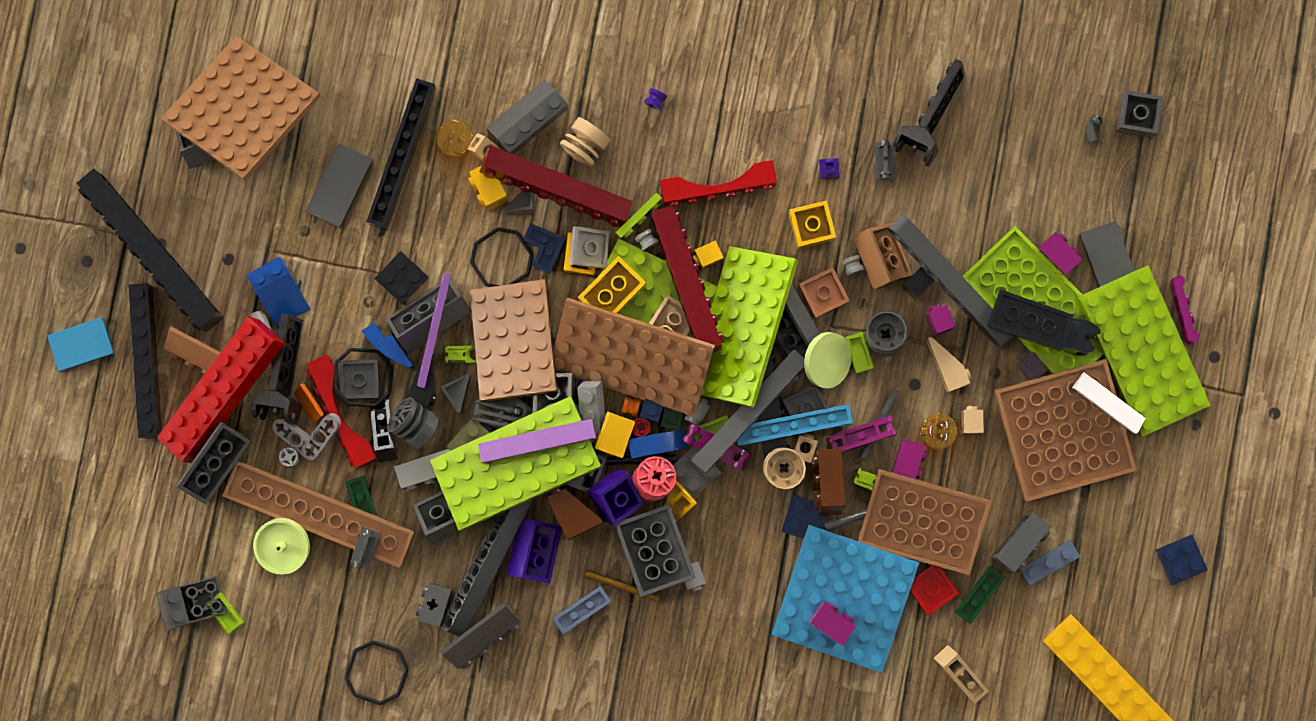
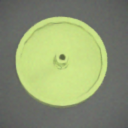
M832 332L822 333L812 340L804 358L805 373L812 384L822 388H833L844 380L850 369L852 357L847 340L843 336Z
M276 518L265 523L257 531L253 542V549L257 561L263 568L271 573L283 575L296 571L306 562L310 552V542L306 531L297 522L286 518Z

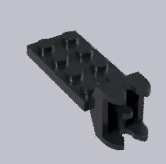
M955 59L953 64L950 63L948 65L946 77L938 83L937 93L929 99L927 111L923 112L918 120L919 126H902L893 143L896 152H900L905 143L912 146L911 151L916 152L917 149L924 152L923 161L926 162L925 166L927 167L932 164L939 152L937 144L931 135L965 76L963 62Z
M1001 289L998 292L987 327L1059 352L1063 349L1066 353L1075 356H1084L1094 351L1095 347L1089 342V339L1101 333L1099 327L1092 322L1083 319H1073V314Z
M281 314V318L278 321V337L285 344L271 361L272 371L268 378L269 391L254 396L252 416L254 418H258L260 414V419L264 420L270 407L273 408V415L277 416L280 409L285 410L284 420L287 423L291 420L292 424H297L302 404L290 395L304 321L289 314Z

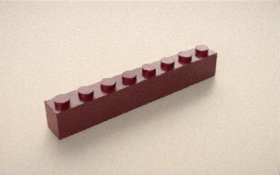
M491 145L485 152L479 171L487 178H496L505 185H514L523 192H532L541 199H550L559 206H568L577 213H586L595 220L608 222L613 227H621L627 221L632 205L631 200Z
M673 205L652 211L651 221L692 338L715 345L713 352L720 351L722 343H724L723 335L717 331L716 326L718 322L715 314L712 315L709 309L712 308L709 297H705L703 292L706 290L703 280L698 278V265L692 261V248L686 244V231L680 227V214L674 210Z

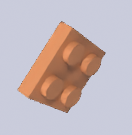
M833 267L798 284L815 318L850 302Z

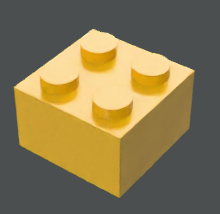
M480 166L469 172L471 177L468 180L474 192L479 191L480 194L476 196L482 208L487 207L490 212L508 203L509 200L500 181L496 178L485 177L483 173L479 172Z
M827 200L789 210L788 214L798 250L835 241L836 234Z

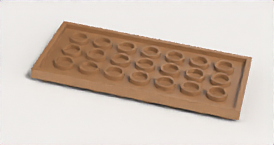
M567 298L553 355L555 371L572 373L575 378L583 379L584 381H602L603 387L643 400L647 398L664 407L695 416L715 345Z

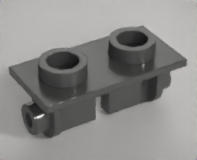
M889 140L875 142V180H895L894 142H889Z
M362 527L350 564L357 568L369 569L381 534L380 532Z

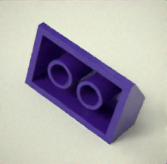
M524 518L515 534L507 575L550 583L562 527Z

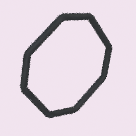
M498 227L474 243L470 264L485 286L494 287L501 285L487 283L474 263L478 244L498 231L516 234L530 255L526 273L509 284L518 283L530 274L533 252L526 242H523V238L518 231Z
M349 348L335 361L334 391L347 405L377 407L390 395L392 365L379 350ZM351 351L377 353L388 366L387 392L376 403L349 402L337 389L338 363Z
M373 640L353 650L345 673V680L354 697L383 705L400 695L409 669L398 648ZM372 644L397 652L405 668L397 693L382 701L357 694L348 678L356 652Z

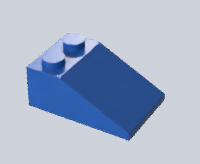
M281 257L246 275L276 327H278L281 314L297 317L311 309L284 259Z

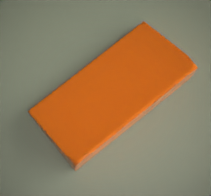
M303 383L300 384L294 394L312 422L317 423L326 417V414L308 386Z

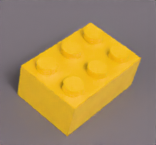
M618 256L578 296L580 302L619 314L646 286V282Z

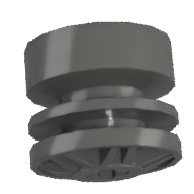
M883 311L875 314L870 319L865 331V340L868 348L879 356L896 354L902 348L907 336L905 321L900 315L892 311ZM882 333H889L888 338H882Z
M409 397L402 401L394 410L387 428L389 432L395 434L398 438H403V441L411 447L418 449L425 445L432 437L438 426L439 418L429 409H423V405Z

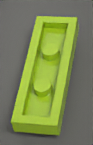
M655 193L614 234L619 239L622 236L627 238L634 231L632 227L636 223L640 225L647 218L645 214L649 210L654 211L661 205L659 202L661 196Z

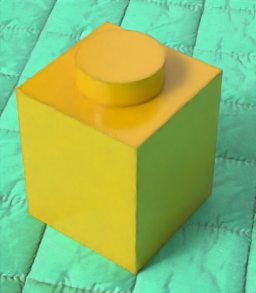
M716 240L694 251L693 259L698 266H701L702 270L723 261V255Z

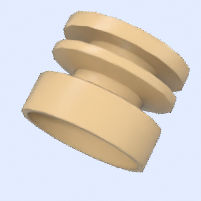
M578 117L571 127L576 136L566 134L565 138L568 141L562 140L559 144L573 159L592 167L594 161L590 157L594 159L599 158L594 149L604 151L610 142V138L590 122Z
M784 447L774 449L764 459V476L769 483L777 488H794L800 484L805 476V461L793 449ZM781 463L784 465L786 463L788 464V466L786 467L788 470L787 472H779V470L781 469L779 465Z

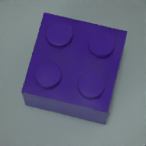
M620 469L614 470L588 489V493L602 521L613 526L644 505L630 474Z

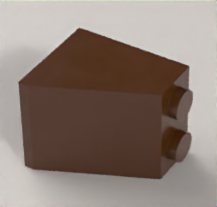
M559 487L551 491V496L547 497L568 540L603 524L601 518L566 489L562 490Z

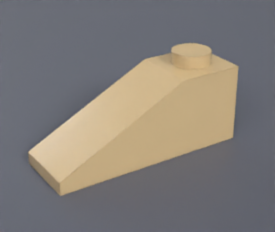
M932 337L927 338L926 343L946 392L949 393L969 385L972 379L969 370L965 369L955 357Z
M947 645L934 657L941 668L974 704L989 692L958 653Z

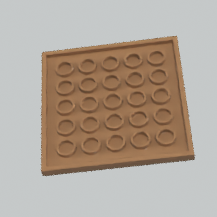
M235 36L161 117V120L246 181L321 96L310 86Z
M1106 359L994 390L1025 502L1137 471L1125 427L1072 388L1083 372H1085L1116 396Z

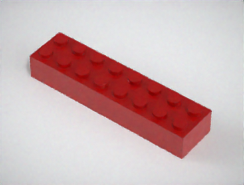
M247 317L157 438L181 462L192 463L220 422L225 423L285 343L261 320Z

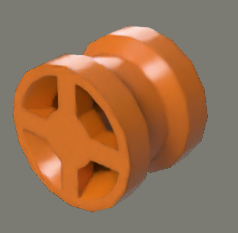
M626 394L622 413H631L637 417L641 399H634Z

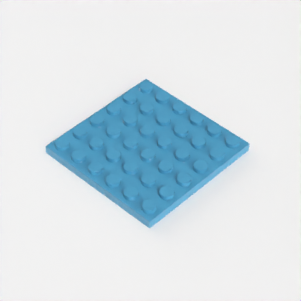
M808 525L772 635L882 673L919 562ZM821 601L825 604L829 601L838 608V613L842 615L845 612L854 619L853 623L856 625V628L843 646L809 622Z

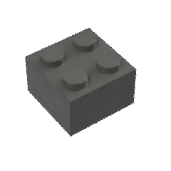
M1125 90L1120 97L1115 132L1149 138L1156 136L1163 97Z

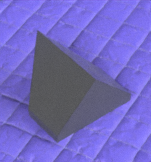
M521 191L504 208V212L507 215H534V193Z
M464 375L441 387L459 414H462L471 379L470 375Z

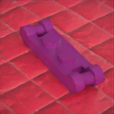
M1178 275L1170 280V288L1184 341L1187 344H1193L1199 340L1200 335L1194 331V316L1192 312H1189V297L1184 293L1183 289L1185 278Z
M888 416L828 436L826 440L830 444L831 449H841L842 454L886 438L894 437L897 435V431L893 428L892 416ZM884 425L886 431L881 433L879 427ZM842 439L844 445L839 447L837 441Z
M691 423L689 426L690 430L684 436L683 441L702 449L714 434ZM696 433L701 434L698 441L694 439ZM733 445L720 460L743 471L746 460L750 459L752 454ZM736 453L741 455L738 461L733 459Z

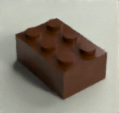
M818 449L816 455L813 456V461H811V472H815L814 479L812 480V489L816 491L814 510L818 511V516L841 515L845 507L841 449Z

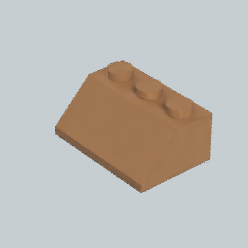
M892 223L871 227L852 236L873 289L881 288L912 276L900 243L888 231Z
M170 327L164 349L169 351L167 355L176 360L179 357L185 359L184 364L194 369L196 366L202 368L201 373L203 374L206 373L221 353L173 327Z

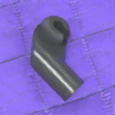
M1093 115L1085 125L1089 143L1098 141L1096 130L1103 123V118L1100 115Z

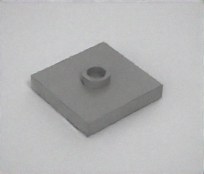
M573 227L569 265L606 269L610 231Z

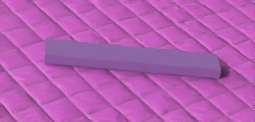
M444 272L442 275L417 382L418 387L425 388L451 277L449 273Z
M588 419L479 443L478 446L481 463L484 464L596 439L593 420Z

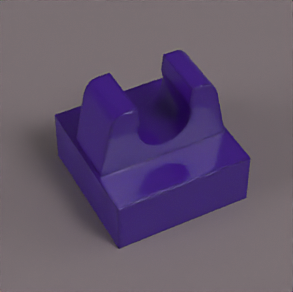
M838 158L819 159L820 179L840 177Z

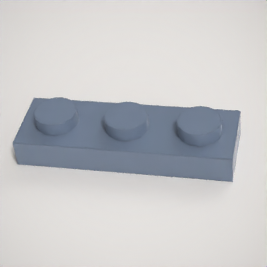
M1071 540L1024 565L1020 571L1028 585H1031L1080 556Z
M599 586L552 619L562 634H564L609 604L611 600L603 588Z

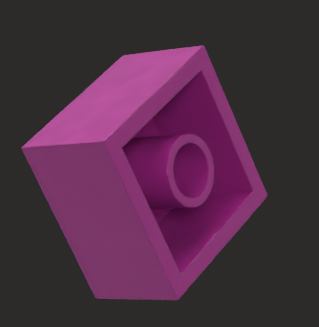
M821 601L809 622L843 646L856 628V625L853 623L854 619L845 612L842 615L838 613V608L829 601L826 604Z

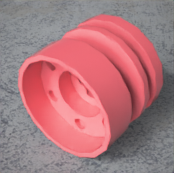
M653 456L645 459L634 470L631 478L642 501L654 503L661 501L673 489L676 483V472L674 466L668 460ZM652 476H658L659 479L653 480Z

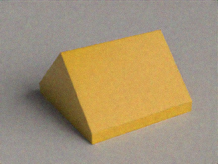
M607 412L595 449L614 457L623 458L635 421Z

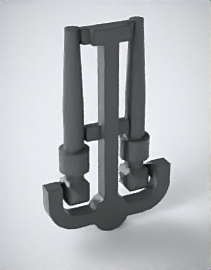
M476 400L472 420L502 428L509 424L507 422L502 423V419L514 422L526 417L527 408L524 404L516 402L515 408H513V406H503ZM479 405L500 410V412L498 414L490 411L479 409ZM519 407L523 410L522 416L519 418L503 415L504 411L505 413L520 415L521 409ZM480 413L497 417L498 420L493 421L483 418H477V414Z

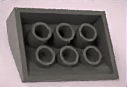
M670 504L623 520L615 525L640 599L696 578Z
M503 603L440 652L457 669L461 667L465 669L473 663L471 659L476 655L481 657L488 652L487 647L492 643L497 645L504 639L502 635L508 631L511 634L520 627L518 623L521 620L508 603Z

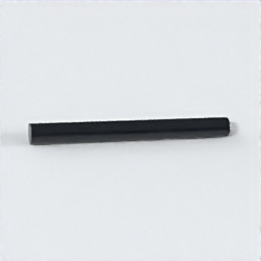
M653 455L662 457L670 463L676 462V455ZM631 456L623 458L606 457L605 465L641 464L645 459L653 456L632 459Z

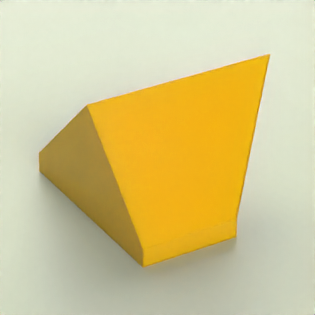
M676 481L673 489L666 495L664 506L670 504L675 521L677 522L697 502Z

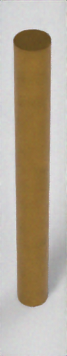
M589 570L586 571L585 578L639 595L636 586ZM655 593L645 598L658 602L660 594Z

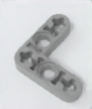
M328 414L322 419L312 435L309 436L296 424H292L291 420L287 423L284 417H280L274 421L273 431L304 458L314 460L321 455L340 428L341 419L336 414ZM330 420H333V426L327 429L326 427L330 424ZM281 423L284 424V427H283L284 429H281V428H280V427H281ZM318 432L325 435V441L318 439ZM294 434H298L300 436V443L294 441ZM314 445H317V447H315V449L313 450V454H311L310 448Z

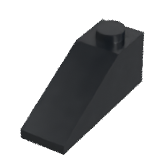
M433 354L425 388L418 387L417 385L423 361L422 358L406 397L413 398L423 405V408L427 409L430 406L433 407L437 396H435Z
M389 399L383 400L377 407H370L374 451L379 463L398 459L395 434L389 432L387 428L391 417Z

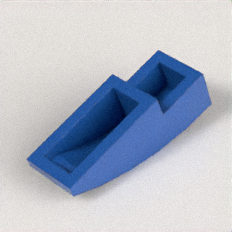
M374 322L362 330L366 338L388 358L409 369L414 368L392 334L385 337Z
M681 429L629 439L628 444L631 458L636 459L688 448L687 443L683 441L685 430Z

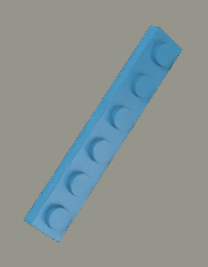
M847 404L753 423L737 440L738 446L852 424L850 407Z

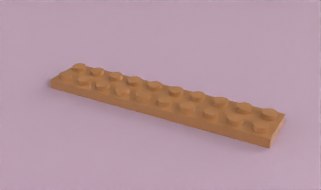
M239 460L234 465L223 493L225 498L275 518L293 520L302 526L304 530L354 550L362 527L380 532L381 534L373 557L399 568L403 565L415 534L413 530Z

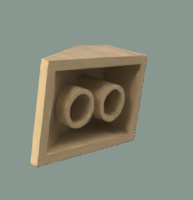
M666 295L649 324L687 336L690 329L681 303Z

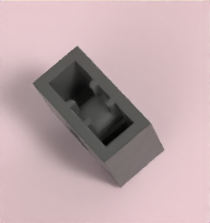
M432 583L425 586L421 596L424 597L423 604H419L416 611L417 621L441 627L453 590ZM436 599L435 603L438 604V607L431 610L429 602Z

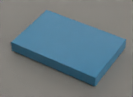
M103 317L47 335L59 372L115 354Z

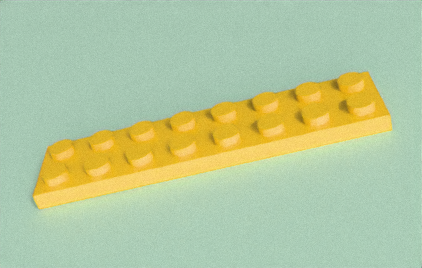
M1072 614L1063 620L1043 640L1052 652L1119 721H1173Z

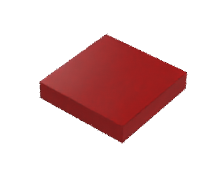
M930 565L916 575L910 589L911 594L927 616L959 594L942 568L935 565Z

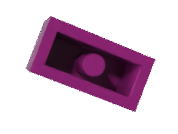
M1055 232L1038 250L1066 276L1082 258L1076 248H1071L1066 243L1067 239L1062 234Z
M941 304L933 306L925 315L932 337L949 332L955 327L947 305L943 307Z
M902 439L892 473L919 480L922 471L919 469L921 462L925 461L927 451L924 450L925 446Z

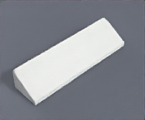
M1083 372L1072 388L1133 434H1137L1145 417Z

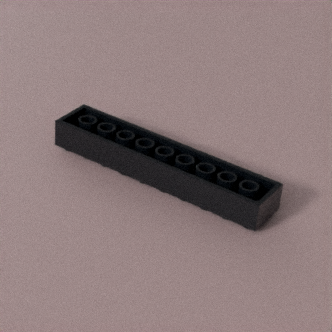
M94 168L77 182V185L80 187L78 189L79 193L85 199L87 198L90 202L92 201L90 205L101 216L104 215L103 221L113 230H116L114 234L121 242L129 245L127 247L129 252L138 259H141L139 262L146 271L148 270L154 274L151 276L152 279L162 288H166L164 293L174 302L177 301L176 307L182 314L190 317L188 321L195 329L208 332L224 318L103 174Z

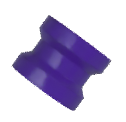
M650 88V95L645 99L644 103L660 111L662 109V102L667 99V95L659 90Z

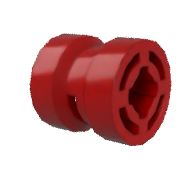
M645 418L634 420L633 434L636 437L647 436L651 430L649 421Z

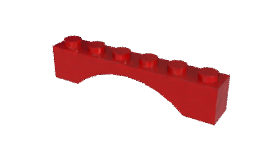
M770 160L754 163L739 178L720 185H699L686 181L681 177L660 180L664 205H673L675 207L679 206L680 202L687 201V204L699 202L698 199L715 200L720 195L732 197L737 192L742 191L744 194H749L759 188H762L763 191L771 190L774 188L773 186L777 185L774 162Z
M326 354L307 363L308 369L306 373L310 380L314 379L316 384L314 390L318 397L322 396L324 401L322 407L327 415L331 413L336 414L341 419V426L338 429L341 438L338 440L342 449H347L349 455L346 457L350 466H355V468L359 469L377 460L371 442L356 434L345 423L339 412L334 391L335 366L331 357Z

